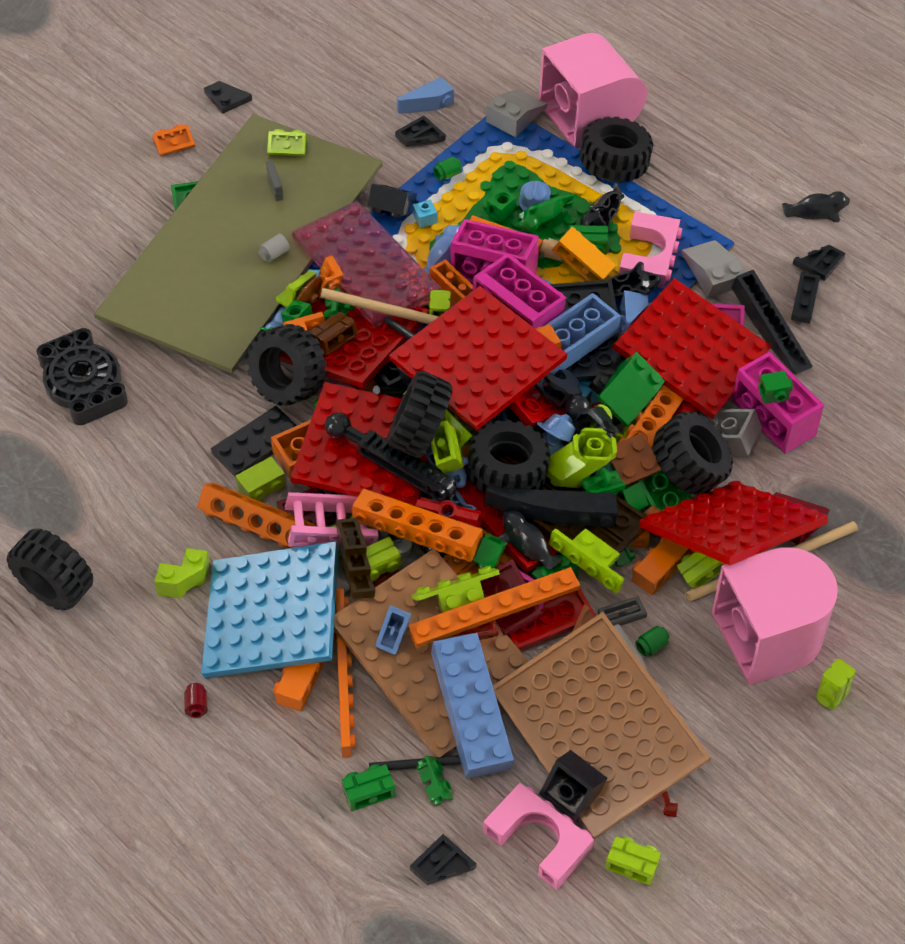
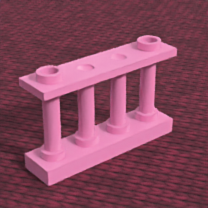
M288 492L285 510H294L295 526L291 525L288 545L302 547L334 541L339 545L337 528L326 527L324 512H337V520L346 519L345 513H352V505L358 497ZM303 511H315L317 526H304ZM359 524L366 546L376 543L379 536L378 530L368 529L367 525Z

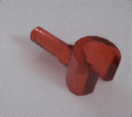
M666 790L662 793L664 799L663 814L668 817H676L678 803H670Z

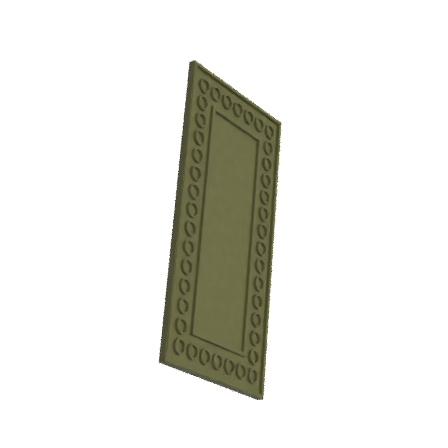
M252 114L95 311L94 317L232 374L249 351L252 341L262 332L260 327L265 328L282 304L276 302V296L285 291L290 283H293L301 275L305 274L383 166L382 161L307 133L305 157L268 155L269 131L281 129L285 132H292L296 129ZM272 160L274 162L282 185L283 200L276 201L267 177V161ZM282 234L288 241L290 249L271 262L264 261L259 255V246L275 235Z

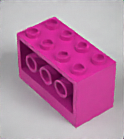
M464 219L451 241V265L473 284L476 274L508 253L537 274L539 236Z
M508 253L474 276L472 291L481 286L535 329L546 325L564 313L566 297Z
M771 352L738 369L732 401L740 409H755L762 426L761 431L784 454L817 435L824 404ZM785 371L793 384L789 400L764 404L758 389L760 376L762 374Z

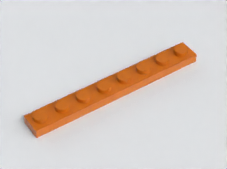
M570 567L410 624L407 630L415 647L419 648L433 643V641L447 638L580 589V583Z
M336 589V613L349 605V597L344 596V589ZM337 634L342 758L351 757V748H356L355 734H350V728H355L354 714H350L349 708L354 707L353 694H349V688L353 687L352 674H348V668H352V656L347 654L348 647Z

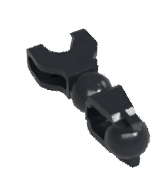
M562 369L558 370L555 375L552 373L546 375L544 379L548 383L547 386H544L541 380L534 385L542 397L555 403L559 408L565 409V413L574 420V433L577 436L581 434V430L584 428H590L589 425L592 417L599 423L593 428L603 429L607 432L606 435L609 438L613 436L616 439V433H619V431L612 424L610 416L603 407L590 406L588 399L582 396L577 378L569 370Z

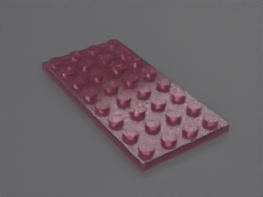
M358 201L292 232L294 240L320 268L325 258L333 255L344 274L338 286L343 293L412 310L429 301L431 291L442 290L435 280ZM357 307L375 328L384 324L386 317L389 316L392 319L397 317Z

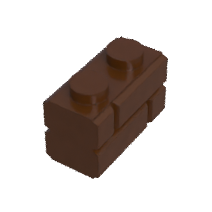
M342 312L329 317L325 322L310 331L313 334L312 337L317 338L320 342L319 347L320 349L323 348L325 356L358 335L354 320L348 316L346 317Z

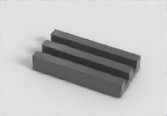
M272 160L267 161V177L276 201L283 200L282 185L274 162Z
M639 596L598 609V615L602 612L606 615L619 610V612L607 616L613 626L617 624L622 626L647 617V612ZM636 604L638 605V606H635V607H632V608H629V609H623V608H627V607H630V606H633V605H636Z

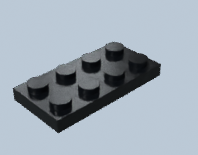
M274 406L210 448L211 454L235 477L273 455L272 436L297 425L281 409Z

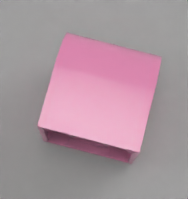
M587 33L543 48L539 100L548 104L544 112L572 146L576 148L581 147L585 128L596 119H603L604 117L614 118L615 116L621 119L627 118L633 122L642 111L647 99L646 85L604 36L597 33Z
M777 548L751 556L733 565L725 564L721 567L712 615L749 686L801 669L810 664L821 650L837 599L838 589L831 569L812 553L796 548Z

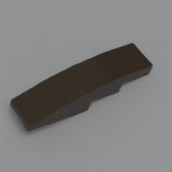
M358 519L336 520L343 565L352 599L375 597V588L370 576L371 567L366 555L367 546Z

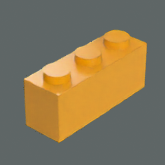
M573 227L566 232L552 249L587 281L604 280L616 266L609 257L605 256L594 244L590 243Z

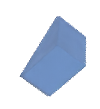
M390 605L375 647L396 655L410 623L411 613Z

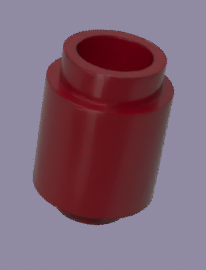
M191 683L184 691L185 714L191 718H201L208 711L207 690L200 683Z

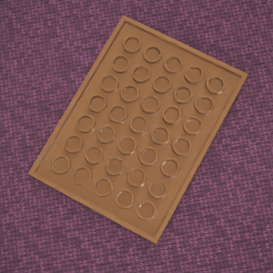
M432 549L375 587V597L357 599L334 615V631L432 754L440 758L449 754L457 746L431 655L433 643L416 648L407 630L396 655L375 647L390 605L411 613L409 625L441 614L437 595L419 601L411 597V594L416 593V589L429 586V588L438 586L437 582L458 579V576L435 549ZM495 620L444 638L448 639L478 633L492 685L529 662L507 635H503ZM497 700L500 713L503 715L505 710Z
M604 612L493 685L496 699L548 774L555 761L569 750H572L608 778L598 797L580 818L594 840L711 760L710 755Z

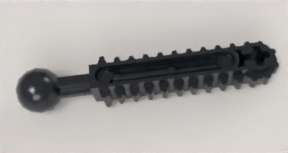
M336 412L327 417L325 421L326 433L332 438L341 439L346 437L358 444V453L363 455L364 458H368L437 501L451 500L456 494L457 484L451 476L446 475L419 458L389 446L387 439L375 431L370 430L366 435L351 426L349 417L344 413Z

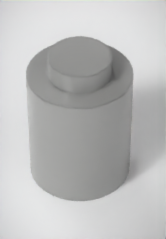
M277 234L259 246V255L264 261L271 262L290 249L289 243L282 234Z

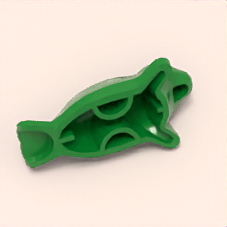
M561 195L529 207L523 213L517 215L518 219H522L517 223L518 229L526 233H532L540 225L553 221L559 215L564 204L573 200L574 195Z

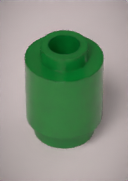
M451 156L437 163L433 167V173L437 180L445 181L460 174L462 164L458 158Z
M655 626L640 635L638 640L635 641V645L641 655L651 656L667 646L670 637L665 628Z

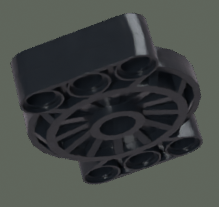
M77 329L46 342L37 348L36 352L41 368L44 369L43 384L47 395L58 405L70 409L72 421L76 425H85L127 405L128 399L125 386L120 383L121 370L118 360L111 351L94 344L92 333L89 329Z

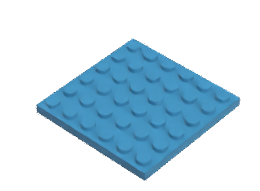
M336 541L213 560L201 671L204 678L332 661L339 545Z

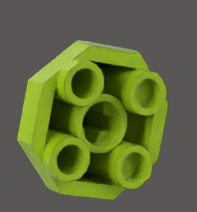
M584 428L581 430V434L573 436L572 442L550 456L547 477L550 479L551 484L559 487H582V479L588 478L590 474L605 466L616 457V439L613 436L609 438L606 435L607 432L603 429Z

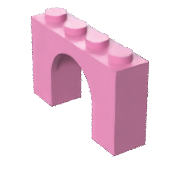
M635 211L631 224L630 238L652 242L658 245L662 252L651 257L623 253L619 274L632 270L641 261L644 263V271L660 276L661 281L657 287L665 288L666 281L671 279L672 270L669 268L674 267L676 256L673 253L678 251L679 242L676 240L681 239L683 228H679L680 219Z
M519 783L484 820L483 833L502 846L520 826L526 823L537 822L551 828L557 836L558 844L539 865L538 876L557 890L593 850L594 839L587 830L577 827L569 816L562 815L556 811L552 803L547 800L543 801L538 797L531 787H525Z

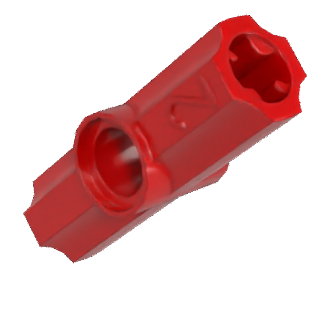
M420 497L415 505L445 516L448 512H453L445 517L480 528L483 514L481 511L456 506L454 502L449 500L440 502Z

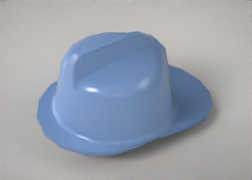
M540 181L525 183L521 188L519 197L521 209L525 211L533 205L550 200L551 190L549 186Z
M553 414L544 423L537 422L546 432L570 443L575 432L572 418L567 414L562 416Z

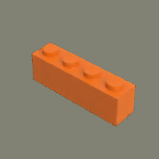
M446 259L430 267L429 284L435 290L450 291L451 306H454L472 292L473 285Z
M662 537L659 544L655 548L652 547L647 552L646 557L633 566L632 582L653 596L678 570L677 565L681 563V559L685 555H692L696 551Z
M335 631L333 634V645L337 639ZM326 661L284 667L283 677L281 681L276 682L273 690L276 703L302 712Z

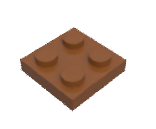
M643 433L616 443V457L609 463L613 471L617 470L620 479L626 486L661 471V467L657 463Z

